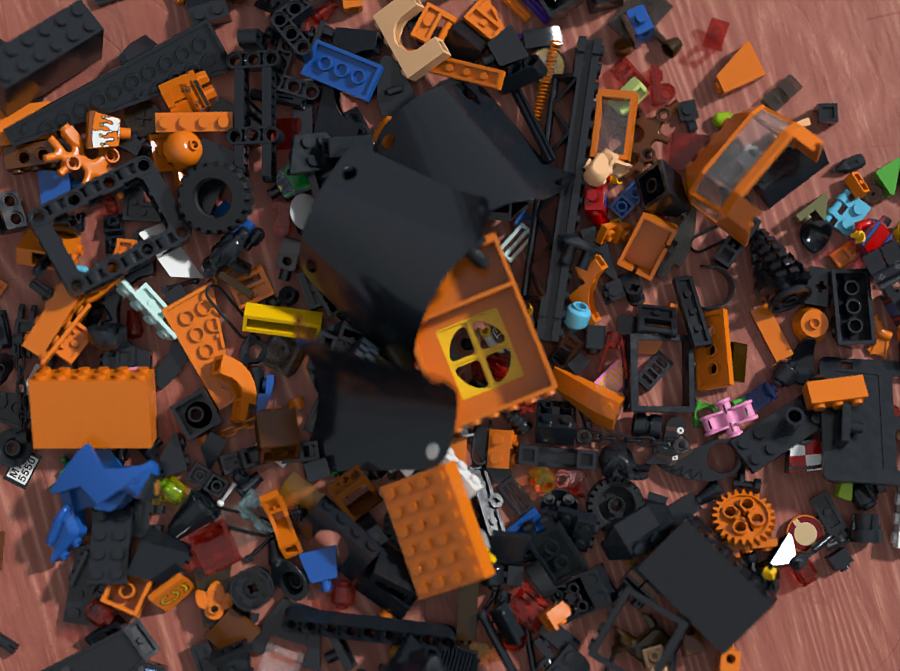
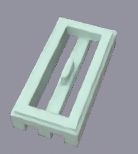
M523 223L501 245L503 250L522 228L525 230L504 253L509 263H512L528 245L527 239L511 258L508 256L530 232V229Z

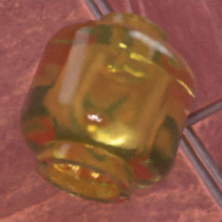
M537 466L528 474V483L536 493L547 494L554 489L556 477L548 467Z

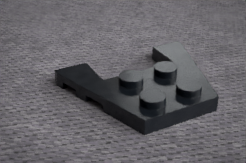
M282 598L260 628L261 632L249 644V650L264 654L270 635L308 646L303 667L320 671V636L288 633L281 627L283 612L288 607L320 609Z

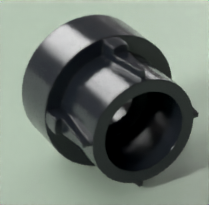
M853 513L852 524H850V529H848V542L882 543L883 530H881V525H879V514Z

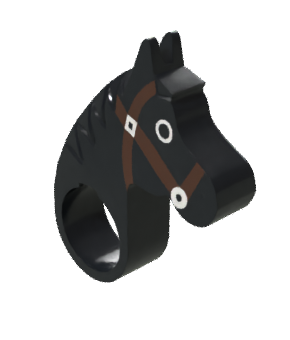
M673 417L667 420L662 440L665 438L676 439L678 437H685L683 435L685 430L683 419ZM715 439L693 449L689 446L688 451L685 453H678L675 449L665 448L663 445L657 444L656 447H653V456L646 460L645 464H657L668 473L690 480L715 481L735 474L741 467L742 461L735 453L736 461L730 471L717 473L712 468H709L706 459L710 448L717 443L729 445L731 441L729 439ZM668 441V446H674V441ZM680 441L678 442V445L680 447H684L685 442Z

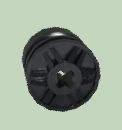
M252 566L234 576L230 583L229 592L232 601L237 607L242 610L253 611L261 608L272 599L275 594L276 583L272 579L270 571L264 567ZM254 583H256V587L259 588L256 591H253V587L251 586Z

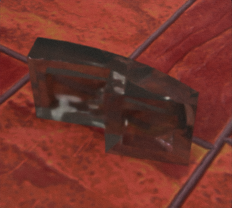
M789 74L760 102L777 112L803 86Z

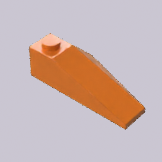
M555 366L552 372L558 386L555 390L593 423L613 431L626 396Z

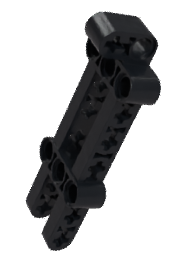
M239 29L237 41L244 51L231 52L226 58L228 67L234 70V128H230L227 131L226 140L234 145L235 167L244 171V176L248 178L249 148L262 147V179L264 183H274L277 176V146L281 145L285 140V134L277 128V71L283 68L285 59L277 51L267 49L266 34L260 29ZM277 56L276 62L271 64V59ZM258 57V62L253 65V60ZM240 59V63L235 66L236 60ZM249 72H262V126L249 127ZM276 132V138L271 140L272 133ZM258 133V138L253 141L254 134ZM240 134V139L235 142V136Z

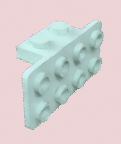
M125 280L115 283L117 286L116 291L123 298L126 296L131 301L129 305L136 312L140 311L144 315L142 317L149 326L153 325L157 329L156 334L161 339L175 340L177 338V335L163 321L165 317L161 310L167 307V304L146 282L136 291Z

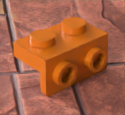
M489 429L487 468L514 469L518 458L515 450L519 443V436L516 431Z

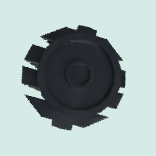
M758 226L749 239V244L751 245L749 247L750 255H752L751 266L754 265L752 268L755 289L754 297L756 301L762 303L766 297L769 312L782 313L799 306L809 299L812 295V290L810 286L806 285V281L811 279L812 274L807 268L803 267L799 260L795 259L794 255L790 252L787 254L786 248L780 245L774 236H769L770 233L766 229H760V226Z

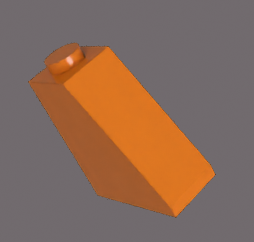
M750 41L744 43L713 80L714 90L721 97L752 84L765 76V72Z

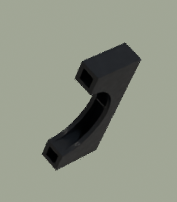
M336 27L331 40L333 46L362 58L381 54L384 37L378 31ZM323 85L320 91V105L316 110L317 119L316 124L313 126V133L327 132L331 138L363 136L365 128L358 123L349 121L343 111L341 91Z
M157 259L125 275L122 280L133 286L141 279L156 276ZM117 286L102 298V306L107 309L110 320L101 322V326H103V323L121 324L120 309L123 297L116 291ZM127 338L122 348H136V367L146 366L152 369L153 352L137 348ZM115 351L112 355L100 354V366L117 369L115 367Z

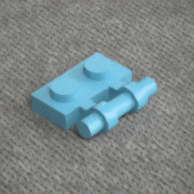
M844 189L842 193L838 194L835 203L827 209L825 222L829 223L833 218L836 223L832 228L846 238H849L850 234L853 233L854 223L863 220L871 209L869 205L859 198L855 199L854 197L852 201H849L848 197L851 192L848 189ZM843 205L846 207V209L842 213V215H840L837 211Z

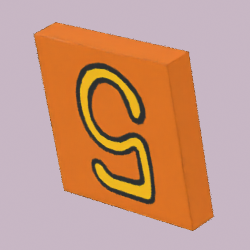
M179 572L149 594L148 598L153 604L168 612L196 591L197 586Z

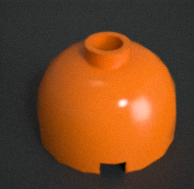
M185 130L169 134L163 144L167 161L172 162L175 165L174 167L180 170L188 169L197 164L203 152L201 141L197 135Z

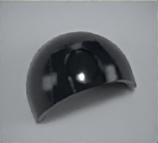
M822 220L807 221L801 226L800 240L807 250L817 253L830 240L833 228L830 223Z

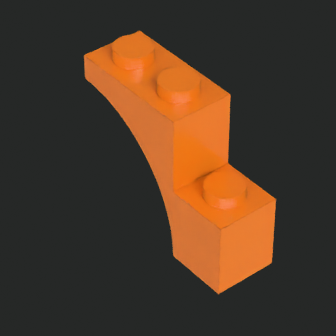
M599 254L593 256L588 271L577 266L574 267L577 276L585 284L569 294L570 303L579 301L588 306L591 312L588 325H594L602 319L595 305V287L599 277L609 266Z

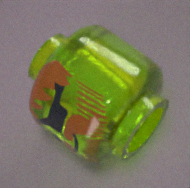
M173 476L169 479L165 477L161 481L160 497L168 505L179 504L187 495L185 493L186 486L177 477Z

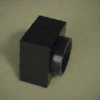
M206 388L196 391L169 407L188 441H194L225 423ZM199 409L202 413L201 418L195 420L193 414Z

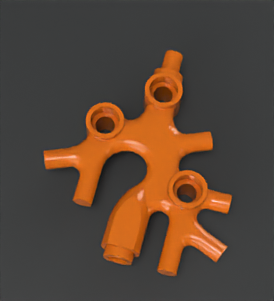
M68 123L61 127L59 131L61 132V137L71 147V152H67L52 135L47 141L54 148V152L43 155L45 162L61 160V168L57 171L60 177H63L66 173H72L79 168L83 169L84 178L81 185L92 180V178L108 172L107 166L117 162L120 157L119 152L115 148L107 147L98 148L99 153L96 159L91 160L87 158L80 134L73 125ZM108 181L104 183V186L112 188L114 184ZM120 192L115 196L120 200L124 197V194Z

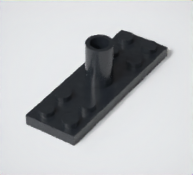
M801 394L731 440L729 445L753 475L821 430L820 411H814V409L807 410L804 396Z

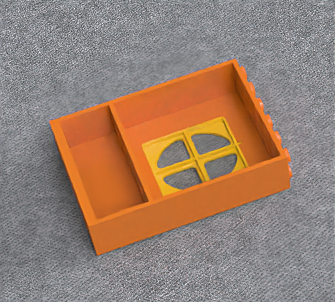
M495 232L484 236L487 241L480 247V250L489 257L491 264L483 271L482 269L479 270L468 259L462 257L450 270L438 288L426 311L417 335L414 353L422 372L449 382L457 391L458 409L453 434L464 430V425L470 424V427L482 423L481 419L486 416L489 419L500 415L499 411L507 409V412L517 409L519 408L517 404L525 401L527 405L537 401L536 396L543 394L546 397L556 393L554 389L558 388ZM478 321L489 323L504 335L505 340L487 349H482L473 329V324ZM465 328L475 351L472 355L452 361L450 359L451 340L457 330ZM508 348L511 352L509 371L502 381L496 382L489 369L486 357ZM479 361L488 382L487 387L476 388L468 385L456 374V369L470 362ZM429 379V380H431V381L441 383V382H439V381H437V380Z

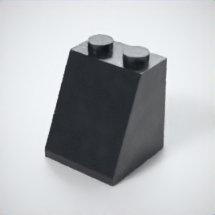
M659 159L635 177L643 212L677 218L690 209L681 175L664 160Z
M150 526L141 540L126 574L159 583L167 582L179 572L184 575L186 570L183 567L185 563L189 564L193 553L190 552L193 545Z

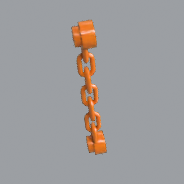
M302 395L287 401L289 404L287 407L295 408V411L304 408L303 404L305 402ZM278 406L270 410H278L283 406ZM255 416L246 419L243 425L238 427L232 425L220 430L219 435L227 439L235 436L240 429L254 428V425L249 426L247 422L255 419ZM233 428L231 431L234 433L225 436L223 432ZM209 433L198 438L200 445L204 443Z

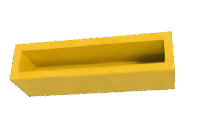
M246 302L242 331L295 338L294 321L295 316L299 314L307 327L318 336L321 330L323 312ZM299 324L300 333L306 337L303 327Z

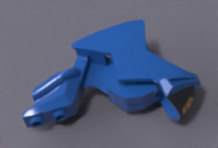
M85 444L71 459L50 489L52 494L60 493L63 507L54 517L46 536V544L54 548L50 561L52 563L57 561L63 562L70 556L69 552L83 542L82 538L88 532L84 508L92 507L95 510L113 511L123 509L133 500V497L144 500L158 499L161 486L159 465L154 460H151L140 466H123L112 448H99L95 452L91 444Z

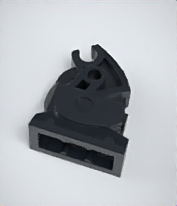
M247 638L211 652L209 662L212 666L217 667V671H254V667H251L252 659L248 655L250 645Z

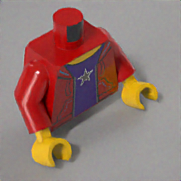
M608 175L606 183L600 187L585 184L584 210L590 222L597 226L610 222H622L619 218L614 220L608 219V183H622L612 175Z

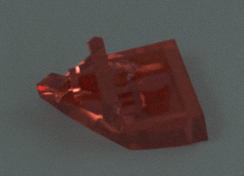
M495 352L488 355L486 361L494 380L500 382L509 371L506 366L509 360L501 358ZM477 360L471 363L472 380L487 382L480 362Z

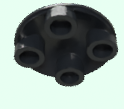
M565 489L550 490V492L543 496L540 503L541 513L548 511L553 522L559 506L579 510L576 497Z

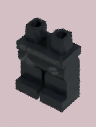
M892 239L859 256L876 289L880 290L886 298L896 295L893 284L897 282L900 284V246L896 239Z

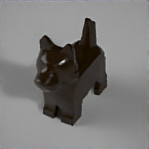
M642 613L649 628L639 636L634 637L631 633L614 625L616 634L612 650L616 653L627 651L631 656L642 662L646 669L642 650L657 645L665 646V637L668 635L657 624L656 618H653L652 614Z

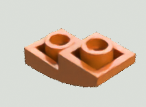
M626 222L602 224L595 241L600 245L610 241L616 245L626 242L631 234L630 231L633 225Z

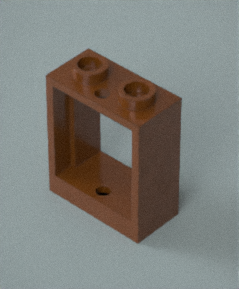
M358 464L325 487L341 510L354 522L383 501V498ZM363 484H366L370 490L346 507L341 500Z

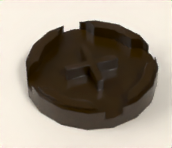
M149 100L134 104L125 111V125L127 128H131V132L141 138L156 134L155 113L161 111L155 103Z

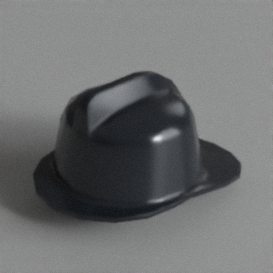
M279 559L271 565L270 573L272 579L289 599L300 601L307 596L309 578L305 570L296 567L292 562L284 559Z

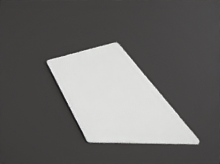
M162 222L139 232V235L144 240L152 235L156 236L166 231V228ZM181 247L158 258L171 277L203 279L201 273Z

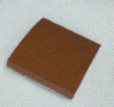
M230 606L223 616L205 632L204 637L220 649L245 638L248 639L250 644L261 632V629L236 608Z

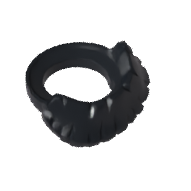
M249 335L242 342L239 358L240 362L250 367L251 364H259L265 359L267 346L260 339V336ZM259 344L262 348L261 355L256 359H252L248 354L249 348Z

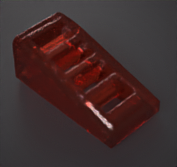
M622 57L609 69L623 85L635 76L646 88L650 86L627 57ZM623 65H625L626 67L621 72H619L618 70ZM628 71H630L631 73L626 78H624L623 76Z

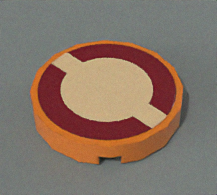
M798 515L792 518L786 526V534L790 533L792 535L795 551L806 553L811 546L825 536L821 522L810 515Z

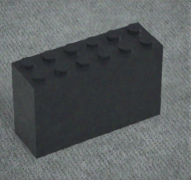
M77 0L0 46V110L6 117L102 59L104 28L82 0Z
M691 514L637 569L724 655L774 606L778 598L776 597V592L770 586L766 587L761 582L762 579L757 573H752L747 568L748 565L743 559H737L732 554L733 550L726 543L723 545L718 540L719 536L713 530H708L704 526L705 523L699 516Z

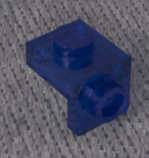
M763 382L745 396L748 400L752 399L751 405L755 411H758L772 400L777 399L776 393L778 391L772 383Z

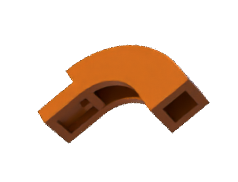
M226 355L214 357L211 376L226 381L234 395L229 421L233 423L245 422L249 414L248 407L256 405L257 401L253 377L248 369L238 360Z
M276 489L259 496L260 503L271 522L284 558L288 559L303 553L295 525L278 490Z

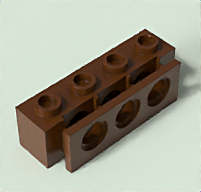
M63 138L57 139L66 151L71 152V147ZM47 140L20 144L15 147H2L5 170L12 173V175L61 168V160L43 161V155L54 152V148ZM27 157H30L29 161L27 163H24L25 159Z

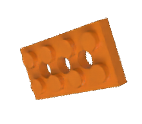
M727 309L703 313L708 330L713 327V334L710 337L713 343L711 347L714 345L715 352L713 355L710 354L711 347L694 350L697 391L703 392L734 385ZM715 364L717 370L714 374H712L711 370L713 365Z

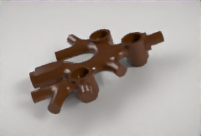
M676 99L670 105L666 104L664 107H660L653 118H647L644 110L640 106L637 107V113L641 115L639 118H636L635 127L641 130L642 137L639 141L633 142L631 155H635L637 160L632 164L633 167L629 172L624 175L626 180L635 172L640 174L646 170L645 166L647 164H654L658 161L656 152L651 147L654 142L669 144L671 138L661 134L660 129L663 124H668L671 121L672 116L675 114L674 111L681 105ZM610 112L608 119L618 124V127L610 134L615 140L627 129L628 115L620 116ZM667 114L668 116L667 118L662 119L661 115ZM625 144L616 148L613 153L623 155ZM651 153V158H645L646 154Z

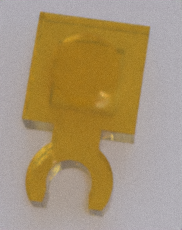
M471 642L469 644L470 650L478 652L477 658L481 659L480 663H489V657L496 661H501L499 656L495 655V648H489L488 642Z

